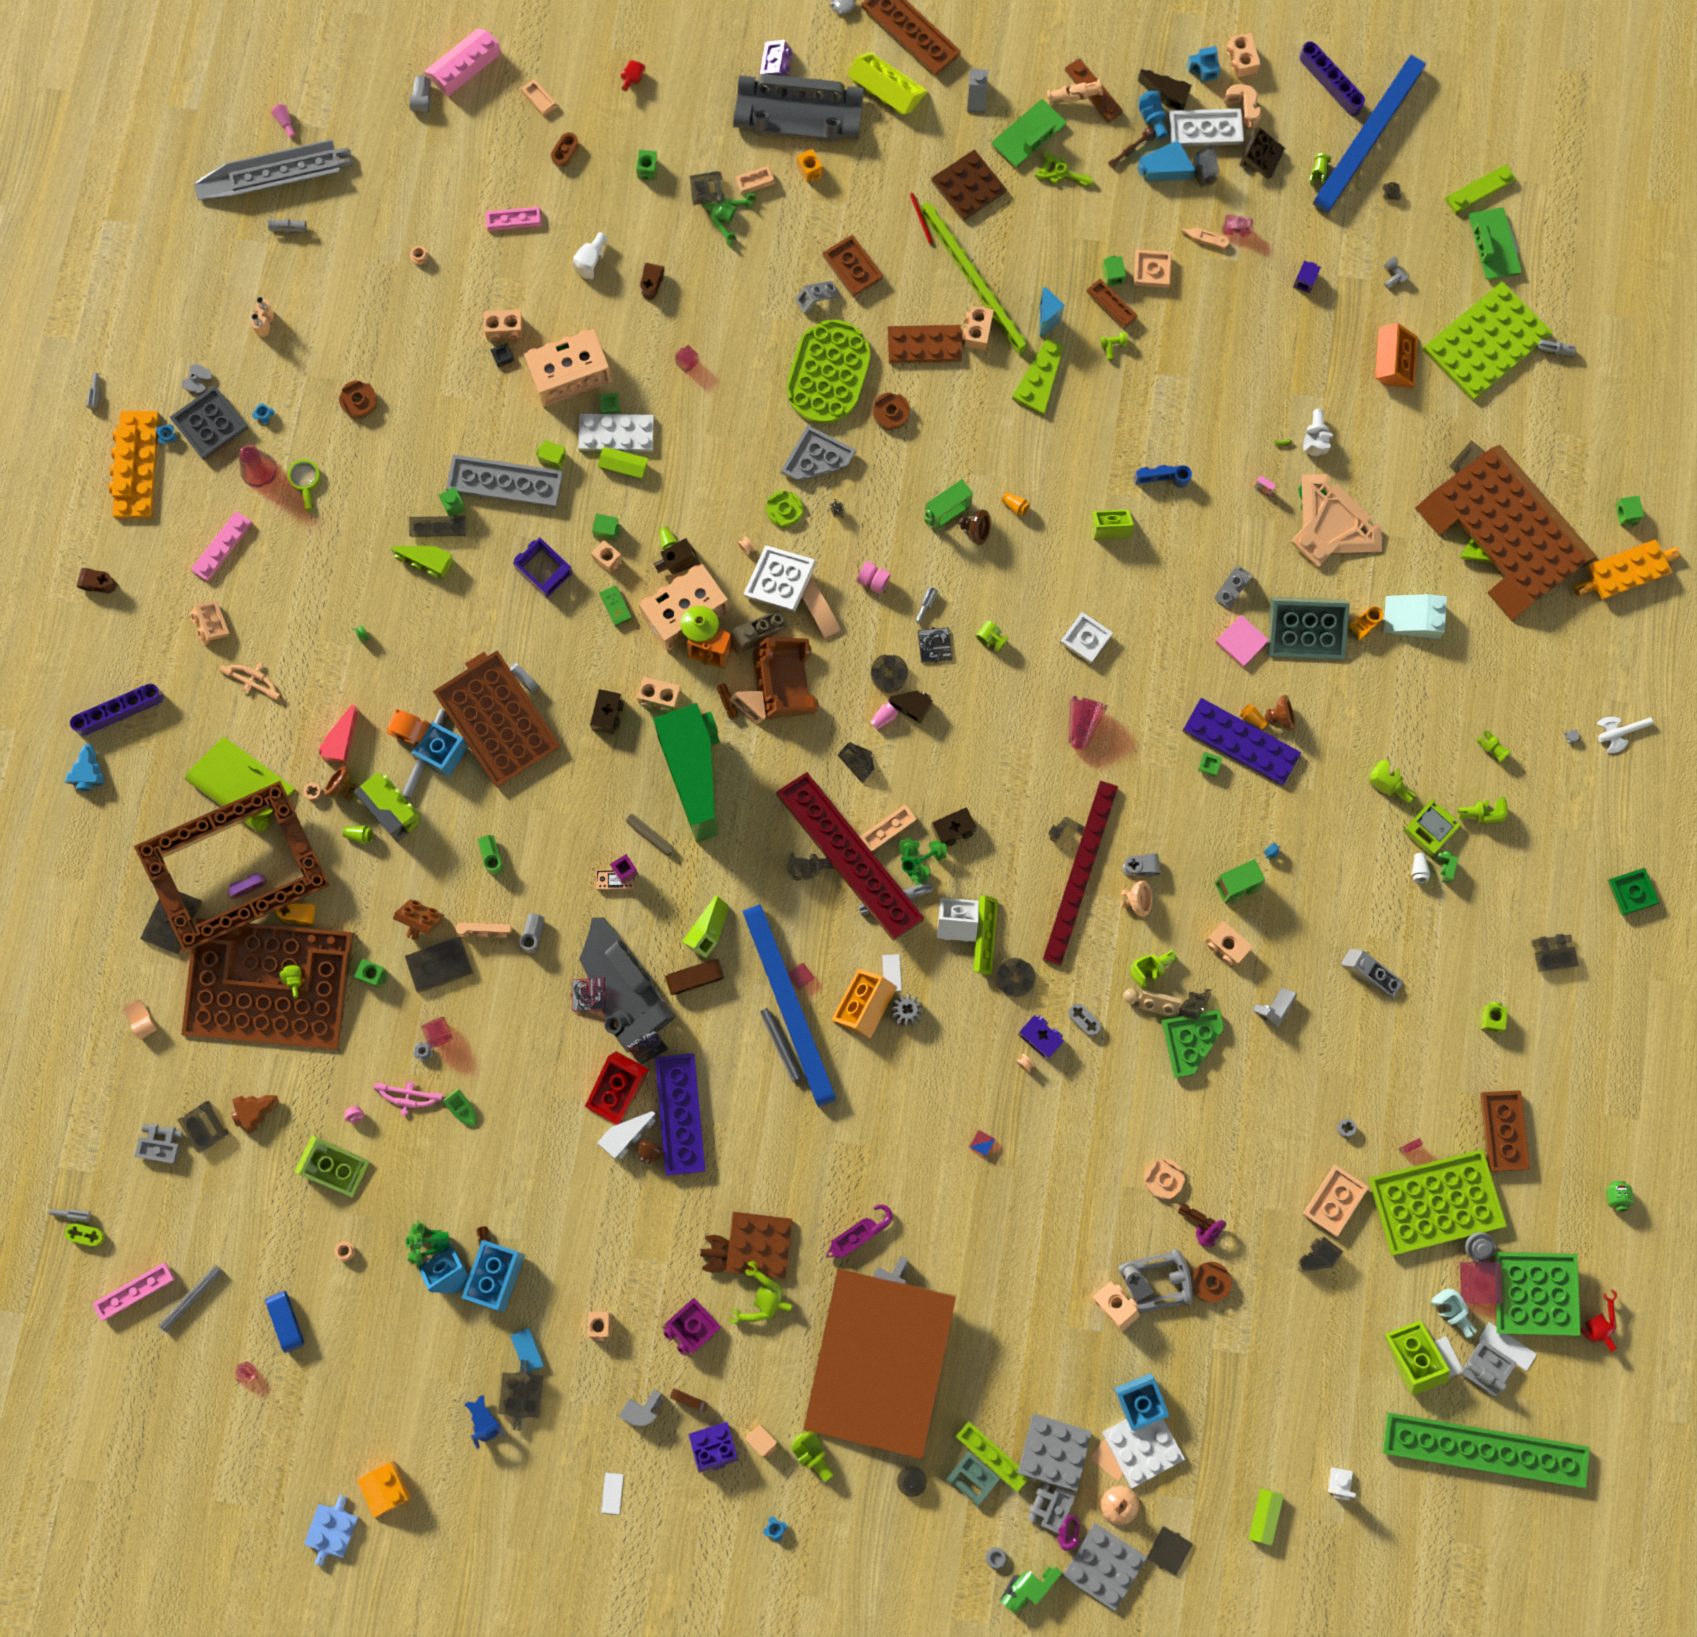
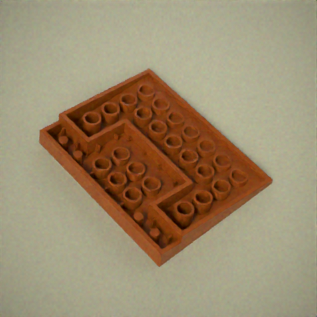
M197 918L196 925L208 919ZM248 923L191 949L181 1035L338 1049L354 933ZM289 965H297L301 968V986L297 987V998H293L292 988H288L287 984H284L280 979V972Z
M837 1269L803 1430L923 1459L956 1295Z

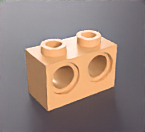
M1252 34L1231 37L1226 49L1228 56H1231V68L1233 72L1235 71L1237 78L1258 74L1260 61Z
M972 306L971 313L967 312L965 323H968V329L963 330L962 340H965L964 347L986 351L993 317L992 309ZM981 318L983 321L978 322L975 319ZM976 334L979 338H973L972 335Z
M520 309L483 311L486 339L497 341L503 338L515 340L523 337V320ZM510 324H517L515 327H509ZM492 325H498L494 329L490 328Z
M643 677L637 699L643 707L652 708L653 706L659 708L662 712L669 713L677 708L681 688L679 685ZM647 691L655 692L652 697L645 696ZM666 695L673 697L669 702L663 700Z

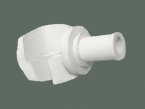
M599 232L592 244L586 243L574 256L573 267L580 277L584 279L594 278V267L597 261L602 259L603 253L601 249L608 241V237L605 234Z
M1316 409L1312 413L1313 425L1307 427V434L1303 444V451L1311 456L1327 454L1331 447L1329 440L1333 437L1331 432H1329V427L1324 425L1325 411Z

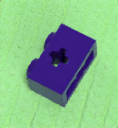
M1034 1015L1019 1031L1018 1035L1043 1058L1048 1060L1064 1042L1063 1036L1056 1029H1050L1047 1026L1048 1022L1043 1017ZM1044 1032L1046 1034L1045 1039L1040 1040L1038 1038L1039 1034Z

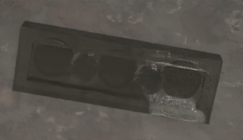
M466 516L409 517V536H466Z

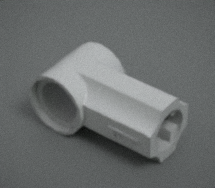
M425 75L415 77L413 94L410 96L411 111H430L431 79Z
M528 914L524 933L520 938V945L526 954H535L539 949L545 917L538 914ZM527 941H534L532 947H525Z

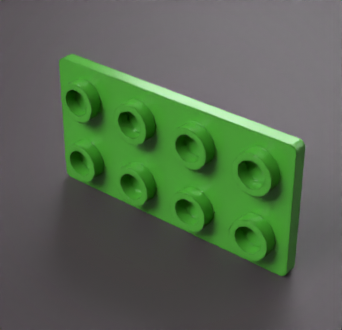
M1041 99L995 138L991 145L1016 168L1066 125V121L1046 101Z
M1504 208L1470 213L1468 217L1485 279L1489 280L1520 274L1521 267Z

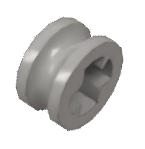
M1344 1119L1338 1123L1337 1131L1342 1137H1350L1356 1132V1124L1351 1119ZM1348 1123L1350 1124L1349 1127H1351V1131L1345 1133L1343 1131L1345 1129H1342V1125H1346Z

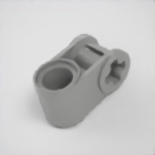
M1159 855L1130 856L1123 864L1122 871L1128 877L1160 875ZM1130 863L1133 867H1136L1134 870H1132V867L1129 866Z
M1128 1262L1121 1267V1275L1135 1302L1153 1293L1147 1280L1143 1277L1135 1263Z

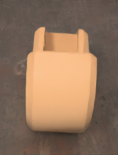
M1244 84L1231 86L1226 92L1224 103L1241 102L1243 125L1248 128L1255 127L1261 116V109H1256L1258 102L1256 90L1250 85Z

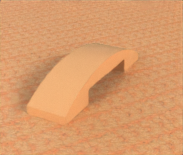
M810 577L801 598L815 620V624L823 638L827 639L840 632L841 629L822 593Z

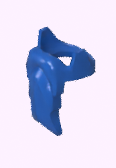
M484 1395L479 1396L476 1402L468 1401L465 1403V1406L472 1414L471 1419L475 1425L473 1427L475 1434L471 1435V1438L477 1449L480 1448L478 1440L483 1442L495 1438L499 1432L502 1437H505L500 1424L491 1416L490 1410L486 1408Z

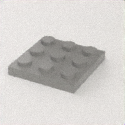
M1032 1414L1017 1474L1077 1492L1091 1431Z
M1094 1522L1062 1576L1116 1611L1147 1557Z

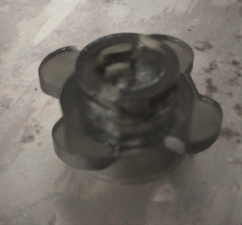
M1390 182L1382 186L1384 190L1383 198L1385 200H1399L1401 198L1399 193L1400 185L1398 183Z
M835 498L834 502L830 504V508L835 518L840 516L842 519L844 518L843 513L845 509L843 503Z

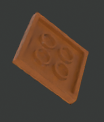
M732 1212L725 1272L747 1275L745 1272L747 1269L754 1271V1268L748 1265L749 1262L754 1261L758 1264V1271L766 1277L786 1279L792 1219Z

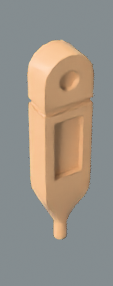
M1181 228V232L1186 233L1195 242L1222 250L1228 247L1229 239L1225 236L1199 228L1189 230Z

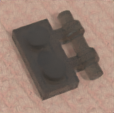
M1556 934L1555 937L1548 938L1542 936L1539 939L1532 940V946L1540 947L1542 950L1534 953L1538 972L1579 966L1575 946L1568 948L1566 946L1567 942H1572L1571 934ZM1557 944L1559 949L1550 950L1549 945Z

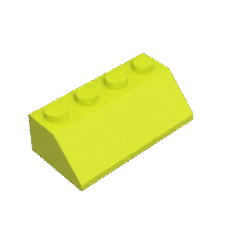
M872 52L856 56L847 76L852 78L853 83L865 87L868 93L878 96L882 103L891 105L899 114L910 113L927 93L925 88Z

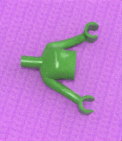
M752 193L747 194L746 199L743 200L720 198L715 204L706 200L702 202L701 207L711 211L712 222L725 236L726 244L730 247L733 246V242L729 239L736 240V235L732 232L729 233L720 221L730 224L737 209L736 205L753 207V203L749 200L756 201V196Z

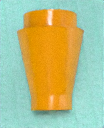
M1006 492L1002 497V502L1017 516H1024L1030 508V503H1028L1027 499L1010 494L1009 492Z
M1251 704L1246 705L1239 714L1242 720L1260 730L1268 723L1258 709Z

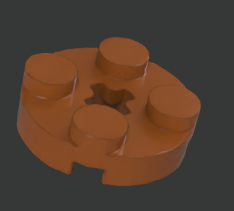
M356 380L343 386L339 396V404L342 410L351 418L356 419L367 416L377 407V396L370 384ZM355 396L363 397L360 402H353Z
M884 393L875 401L873 417L877 424L885 430L900 428L909 419V403L900 394ZM888 408H895V414H888Z
M1202 1263L1195 1268L1191 1276L1192 1291L1199 1299L1205 1302L1220 1301L1231 1290L1232 1281L1227 1269L1220 1263ZM1212 1276L1216 1286L1212 1285L1210 1288L1206 1279H1210Z

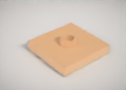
M1135 250L1133 286L1170 288L1172 252Z

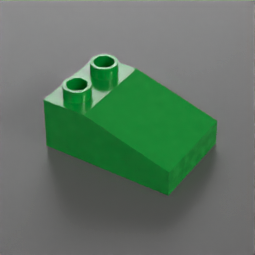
M695 703L655 717L653 721L660 746L696 843L718 835L712 746L719 744L720 740L711 711L701 714L698 704Z

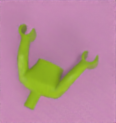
M749 1262L748 1265L752 1266L754 1271L747 1269L745 1271L746 1274L749 1276L753 1275L766 1286H760L754 1302V1306L758 1307L762 1312L744 1314L738 1309H734L731 1312L737 1316V1319L730 1317V1323L735 1324L738 1321L758 1322L771 1319L776 1314L778 1308L790 1313L792 1305L781 1301L782 1287L758 1271V1264L756 1262Z

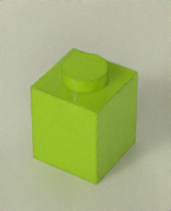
M544 440L543 444L539 445L536 455L539 463L560 470L567 452L565 447Z

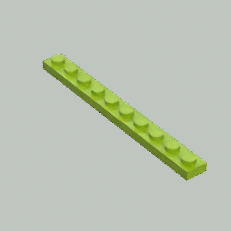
M928 201L922 204L921 213L986 309L993 310V319L1017 354L1024 353L1027 344L1026 339L1022 334L1019 335L1013 320H1009L1006 316L1005 308L998 304L994 292L989 291L985 279L978 275L974 263H970L967 259L968 256L963 248L960 249L956 237L948 231L946 222L944 220L941 221L937 209L931 206Z

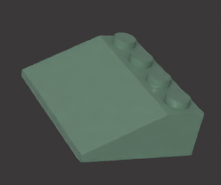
M1271 597L1269 656L1345 659L1350 603L1343 599Z

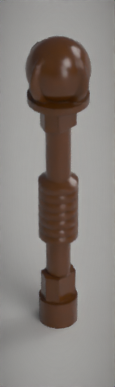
M1150 127L1146 128L1142 133L1143 137L1125 148L1115 159L1108 162L1111 168L1116 166L1117 162L1131 154L1145 140L1147 142L1153 140L1156 135L1155 130Z

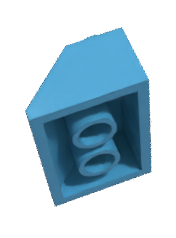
M482 1240L461 1298L505 1313L525 1254Z

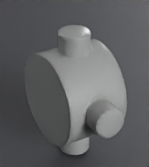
M1577 729L1569 732L1565 731L1564 733L1568 744L1575 741L1579 742L1581 739Z

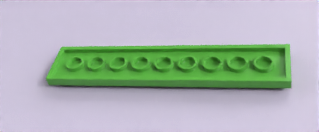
M1386 1412L1382 1454L1586 1488L1590 1451L1588 1446Z

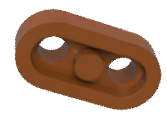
M564 133L552 150L551 158L556 166L562 167L567 165L578 148V138L574 133Z

